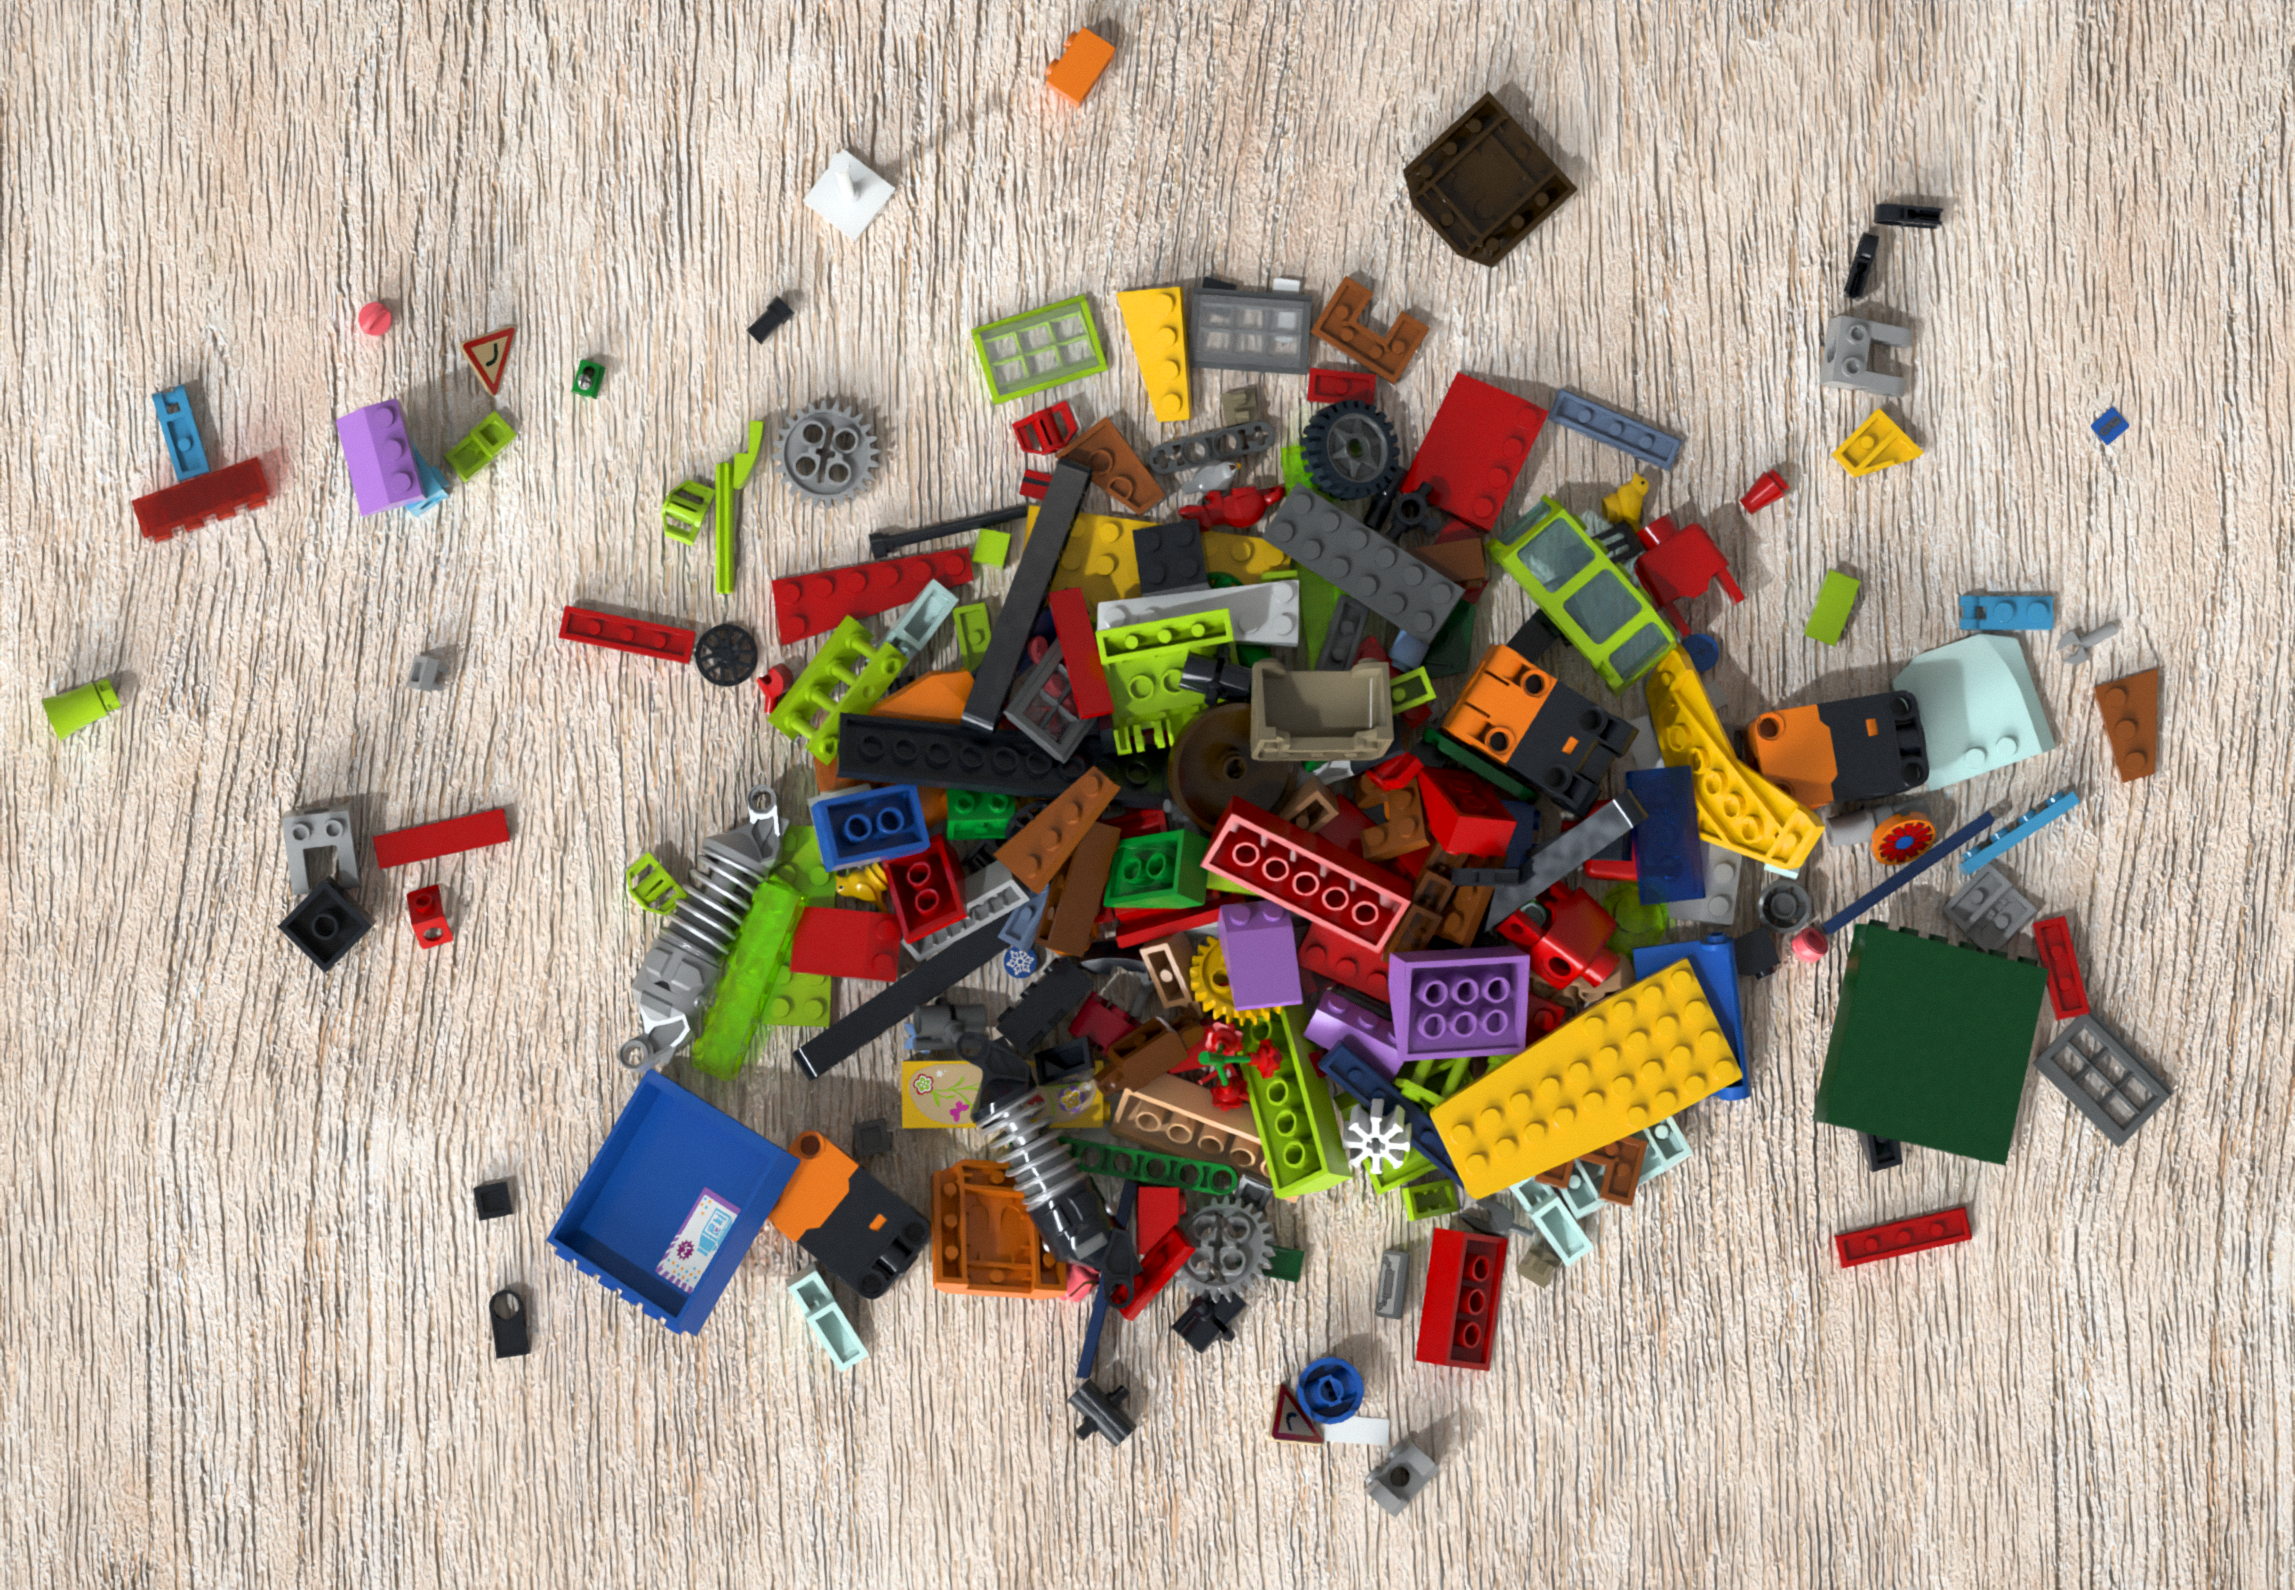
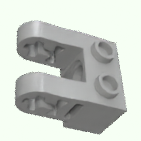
M1843 315L1829 319L1819 384L1883 396L1904 397L1906 379L1866 371L1870 343L1896 348H1911L1913 330Z
M352 803L289 810L284 813L282 825L291 887L294 895L312 892L307 848L336 845L343 889L361 887V871Z
M1409 1439L1405 1444L1398 1441L1387 1454L1390 1458L1389 1462L1382 1469L1377 1465L1364 1479L1368 1483L1364 1490L1394 1518L1440 1469L1436 1463ZM1396 1467H1404L1409 1473L1408 1481L1400 1486L1394 1485L1390 1480V1473Z

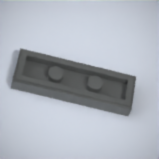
M1342 593L1339 595L1314 671L1351 670L1371 610L1370 608Z

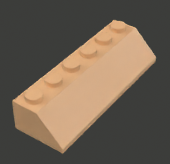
M1163 1073L1147 1086L1140 1088L1134 1093L1128 1087L1124 1089L1109 1133L1164 1154L1230 1165L1237 1171L1239 1182L1245 1169L1271 1179L1251 1105L1243 1102L1241 1108L1229 1109L1224 1112L1220 1106H1213V1096L1210 1093V1089L1168 1073ZM1219 1170L1217 1172L1219 1175L1232 1179L1231 1174L1226 1170ZM1299 1195L1282 1199L1296 1203Z

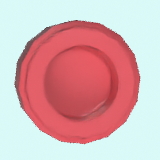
M372 302L366 304L361 309L358 321L365 333L378 337L389 331L393 318L385 305Z
M1805 927L1791 942V948L1795 955L1809 963L1819 960L1829 948L1825 936L1819 930L1812 927Z

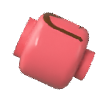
M1066 1264L1067 1292L1059 1298L1063 1301L1067 1298L1074 1302L1082 1301L1099 1285L1100 1277L1098 1273H1100V1270Z

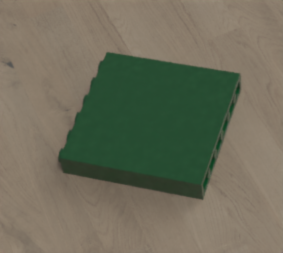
M1869 919L1868 924L1856 923L1812 1121L2006 1166L2049 969L2037 967L2038 960L2018 956L2017 961L2007 959L2008 953L1999 950L1988 949L1987 954L1977 952L1979 946L1959 941L1958 947L1948 944L1949 938L1929 934L1928 939L1918 937L1919 930L1899 926L1898 931L1888 929L1889 923Z

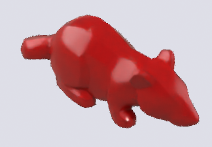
M1284 485L1257 490L1256 486L1233 488L1231 493H1228V496L1222 497L1221 491H1210L1205 495V501L1209 502L1204 506L1186 505L1178 510V514L1185 520L1198 518L1204 532L1209 531L1212 526L1227 525L1239 529L1249 528L1262 519L1270 505L1285 496L1286 489Z

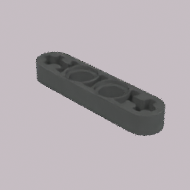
M1254 421L1160 444L1150 451L1148 465L1155 474L1166 476L1202 467L1212 460L1223 462L1261 453L1272 446L1274 430L1267 422ZM1256 428H1261L1262 433L1268 432L1269 437L1265 438L1263 445H1259L1257 440L1246 443L1249 449L1242 450V439L1238 432L1245 431V437L1253 436ZM1230 435L1235 438L1237 447L1232 453L1226 454L1219 450L1218 440L1222 436ZM1192 443L1200 444L1205 450L1204 457L1199 461H1191L1185 454L1186 448ZM1174 447H1181L1180 457L1184 465L1178 466V459L1169 461L1168 468L1162 469L1160 464H1154L1153 460L1158 458V452L1164 451L1165 456L1176 455Z

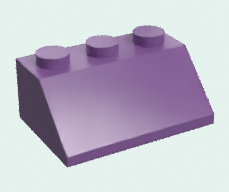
M396 398L362 407L335 420L361 517L427 500L402 405Z
M1326 989L1303 1037L1328 1050L1340 1039L1387 1080L1393 1082L1404 1062L1398 1060L1394 1024Z

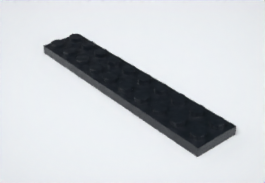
M840 712L838 718L837 777L1055 800L1089 769L1095 766L1121 787L1108 805L1164 810V801L1171 799L1167 772L1171 746L1158 749L1157 745L1145 744V751L1137 752L1136 744L1131 742L1132 753L1118 756L1117 752L1103 754L1101 739L1083 738L1067 762L1063 764L1060 760L1052 757L1023 731L997 729L994 736L958 724ZM1048 734V735H1049L1051 738H1053L1056 742H1058L1059 739H1060L1061 736H1062V735Z

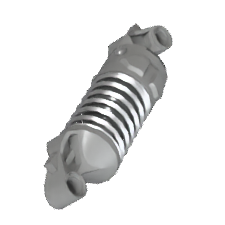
M756 785L748 792L747 804L750 816L748 824L732 831L705 838L702 843L703 847L700 848L704 855L700 854L696 857L699 862L715 871L712 876L696 869L689 870L691 876L707 885L706 889L702 890L688 883L682 885L683 890L690 894H688L686 900L682 898L674 899L675 903L680 907L677 908L675 913L667 914L671 920L668 928H660L661 934L657 935L658 939H654L648 953L645 955V959L630 987L642 1015L644 1032L634 1039L623 1043L618 1053L621 1064L632 1072L644 1073L661 1061L670 1065L678 1048L685 1045L696 1034L695 1020L720 972L719 968H722L718 959L720 955L729 954L728 948L725 946L727 941L736 940L735 933L730 928L732 925L738 927L743 925L742 919L733 912V909L742 912L751 910L750 905L733 892L752 898L758 896L757 890L743 879L756 883L765 882L764 877L767 878L770 870L782 863L783 839L792 822L782 817L781 798L768 785ZM763 794H770L772 801L769 807L758 809V798ZM636 1048H642L644 1053L643 1060L637 1065H632L629 1060L630 1053Z

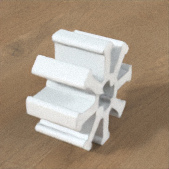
M1383 1099L1372 1100L1370 1115L1361 1108L1360 1104H1356L1351 1109L1350 1122L1345 1121L1342 1148H1351L1349 1162L1354 1167H1358L1362 1160L1367 1156H1371L1370 1172L1373 1174L1382 1173L1384 1157L1393 1164V1168L1397 1169L1403 1164L1404 1150L1406 1152L1410 1151L1412 1124L1404 1125L1405 1110L1396 1105L1395 1110L1386 1117L1382 1116Z

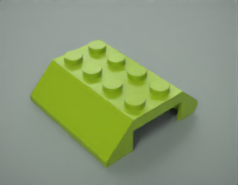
M1228 607L1095 631L1101 665L1103 666L1114 706V712L1111 715L1118 756L1132 753L1130 736L1135 738L1137 752L1145 751L1144 747L1146 745L1142 729L1154 727V739L1158 749L1165 747L1163 730L1168 731L1170 746H1172L1183 726L1194 715L1208 707L1204 703L1205 694L1179 688L1178 686L1189 651L1211 657L1216 653L1217 646L1224 644L1230 647L1229 657L1231 663L1239 665ZM1218 698V702H1217V703H1220V702H1223V701H1227V700H1223V699H1219V698Z

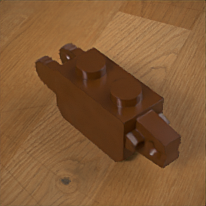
M1183 1013L1168 1023L1162 1017L1154 1016L1110 1045L1107 1052L1110 1063L1093 1076L1098 1090L1107 1097L1126 1087L1134 1093L1140 1088L1147 1086L1151 1081L1166 1071L1175 1068L1180 1062L1189 1057L1186 1050L1194 1046L1196 1042H1200L1205 1033L1204 1028L1199 1023L1197 1024L1194 1021L1195 1019L1188 1013Z

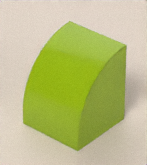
M980 529L971 562L1004 570L1012 540L1011 534Z

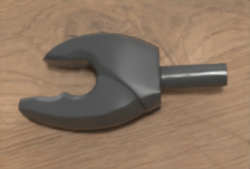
M1481 1199L1475 1202L1477 1205L1490 1210L1491 1218L1488 1221H1481L1479 1218H1474L1466 1213L1460 1214L1461 1219L1466 1224L1482 1234L1507 1236L1510 1230L1531 1239L1534 1233L1532 1230L1513 1223L1515 1215L1511 1210L1494 1200Z

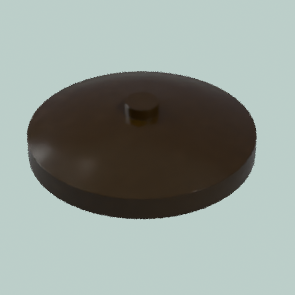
M1241 700L1223 701L1201 710L1183 726L1170 751L1167 772L1172 797L1180 811L1189 820L1210 832H1214L1218 820L1233 795L1277 816L1289 801L1296 785L1299 761H1258L1251 758V702Z

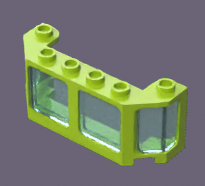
M1544 494L1540 498L1541 501L1499 537H1493L1484 545L1486 553L1497 566L1501 565L1503 570L1514 578L1591 664L1593 671L1597 675L1599 674L1607 683L1605 687L1611 694L1618 698L1677 648L1674 638L1677 633L1667 620H1661L1650 605L1653 600L1645 589L1641 586L1636 589L1629 582L1628 579L1631 575L1620 562L1613 564L1606 556L1609 553L1606 546L1597 537L1592 540L1584 532L1588 528L1581 518L1575 513L1570 516L1557 499L1552 500Z

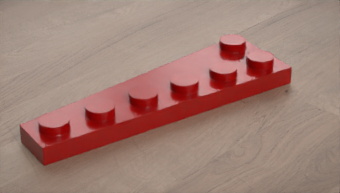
M968 547L772 580L782 646H788L835 629L847 614L858 621L895 607L912 603L932 579H935L947 590L974 581Z

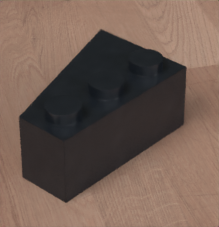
M1066 956L1061 961L1056 957L1043 970L1047 976L1038 985L1033 981L1019 995L1023 1000L1015 1008L1009 1006L996 1019L1000 1023L996 1029L1025 1057L1095 985Z

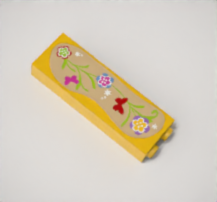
M1094 1060L1095 1071L1090 1082L1041 1087L1038 1084L1035 1061H1026L1031 1067L1033 1079L1037 1084L1035 1088H1039V1091L1035 1097L1022 1107L1026 1109L1036 1103L1047 1102V1107L1031 1119L1032 1123L1051 1115L1056 1116L1055 1122L1048 1128H1104V1121H1110V1101H1104V1095L1098 1090L1093 1080V1076L1104 1068L1103 1060ZM902 1061V1128H978L975 1127L976 1123L973 1124L969 1116L982 1080V1070L966 1061Z

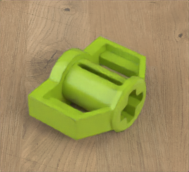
M689 479L671 490L666 497L661 511L665 536L693 547L697 535L704 524L716 490ZM685 491L703 498L704 502L701 505L677 494ZM666 516L693 527L688 532L668 524Z
M648 850L625 870L628 892L645 911L667 916L668 913L678 906L674 899L682 898L685 900L688 896ZM648 864H651L655 870L636 887L632 888L631 879ZM670 886L675 890L676 893L658 909L649 906Z

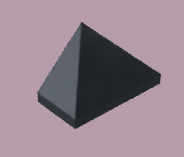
M1084 1036L1034 1054L1038 1084L1041 1087L1090 1082L1095 1071L1090 1036Z

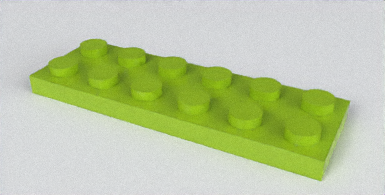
M790 825L783 839L782 863L770 870L769 876L772 872H777L802 892L766 946L763 1025L830 1027L832 977L789 972L796 905L835 909V876L837 871L826 873L824 864L821 863L813 826Z

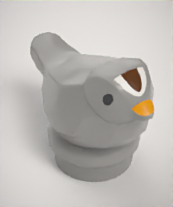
M1212 460L1200 467L1192 479L1182 484V491L1187 495L1196 492L1207 494L1210 491H1221L1222 493L1229 488L1233 478H1235L1238 470L1241 468V464L1228 460L1223 462Z

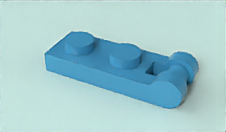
M185 385L176 386L174 391L163 394L162 391L153 393V402L177 480L183 482L212 473ZM178 403L181 411L169 414L168 406Z
M2053 596L1959 597V607H1963V619L1959 620V630H2053ZM1976 607H1985V619H1976Z

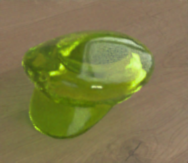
M1625 883L1615 887L1605 897L1601 907L1617 923L1615 931L1605 945L1615 954L1623 952L1629 961H1633L1632 948L1657 945L1667 926L1668 913L1665 902L1654 889L1640 883Z

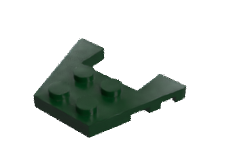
M1460 599L1435 637L1419 668L1424 666L1429 680L1467 673L1477 606Z

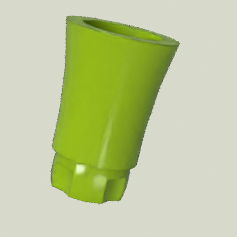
M109 678L102 679L95 684L91 682L77 689L41 699L60 742L84 726L107 716V712L121 707Z

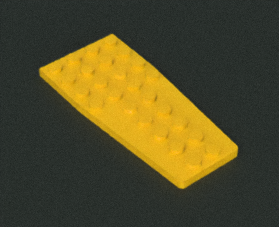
M1682 957L1590 1006L1432 1107L1430 1117L1468 1195L1474 1199H1481L1657 1124L1742 1078V1072L1688 959Z

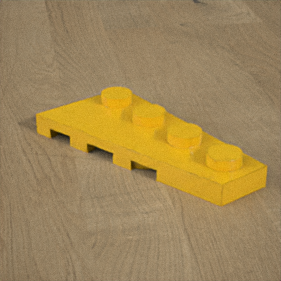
M1183 287L1117 292L1116 295L1157 422L1193 420Z

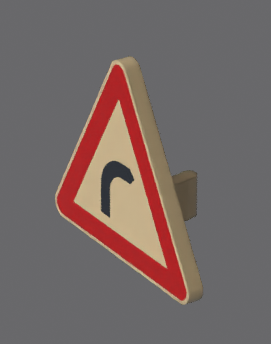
M509 325L461 341L459 344L461 352L490 396H496L516 331L514 326Z
M1284 1383L1277 1385L1268 1432L1269 1440L1271 1442L1321 1446L1324 1443V1439Z

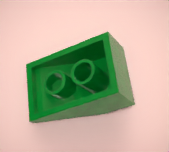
M1181 829L1120 840L1119 848L1114 853L1110 865L1111 873L1105 887L1103 906L1114 908L1182 909L1205 905L1208 870L1201 867L1200 863L1210 839Z

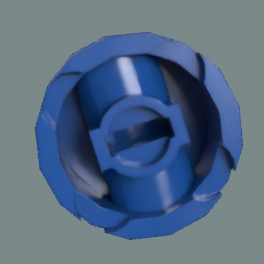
M1325 1356L1316 1358L1308 1363L1300 1372L1296 1393L1299 1404L1309 1417L1317 1422L1331 1425L1342 1423L1356 1413L1362 1403L1364 1387L1362 1378L1353 1365L1343 1358Z

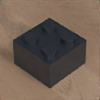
M1198 518L1132 530L1143 597L1212 589L1204 530Z
M329 875L277 927L326 973L377 921Z

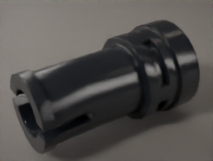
M777 295L766 306L767 310L746 329L761 345L781 323L784 325L787 320L796 314Z

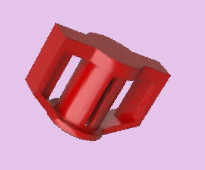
M1066 400L1035 412L1012 424L1022 451L1041 454L1042 456L1064 449L1079 430L1069 402ZM1058 412H1061L1069 432L1065 440H1063L1053 416ZM1033 425L1043 451L1034 450L1025 429L1026 426Z
M1406 751L1404 754L1367 769L1366 776L1376 787L1388 793L1393 789L1404 788L1424 765L1417 757Z

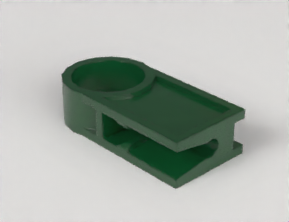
M1270 1245L1276 1252V1256L1267 1258L1273 1267L1272 1269L1262 1268L1261 1271L1264 1276L1298 1283L1304 1251ZM1236 1261L1238 1267H1240V1266H1241V1262H1240V1261Z

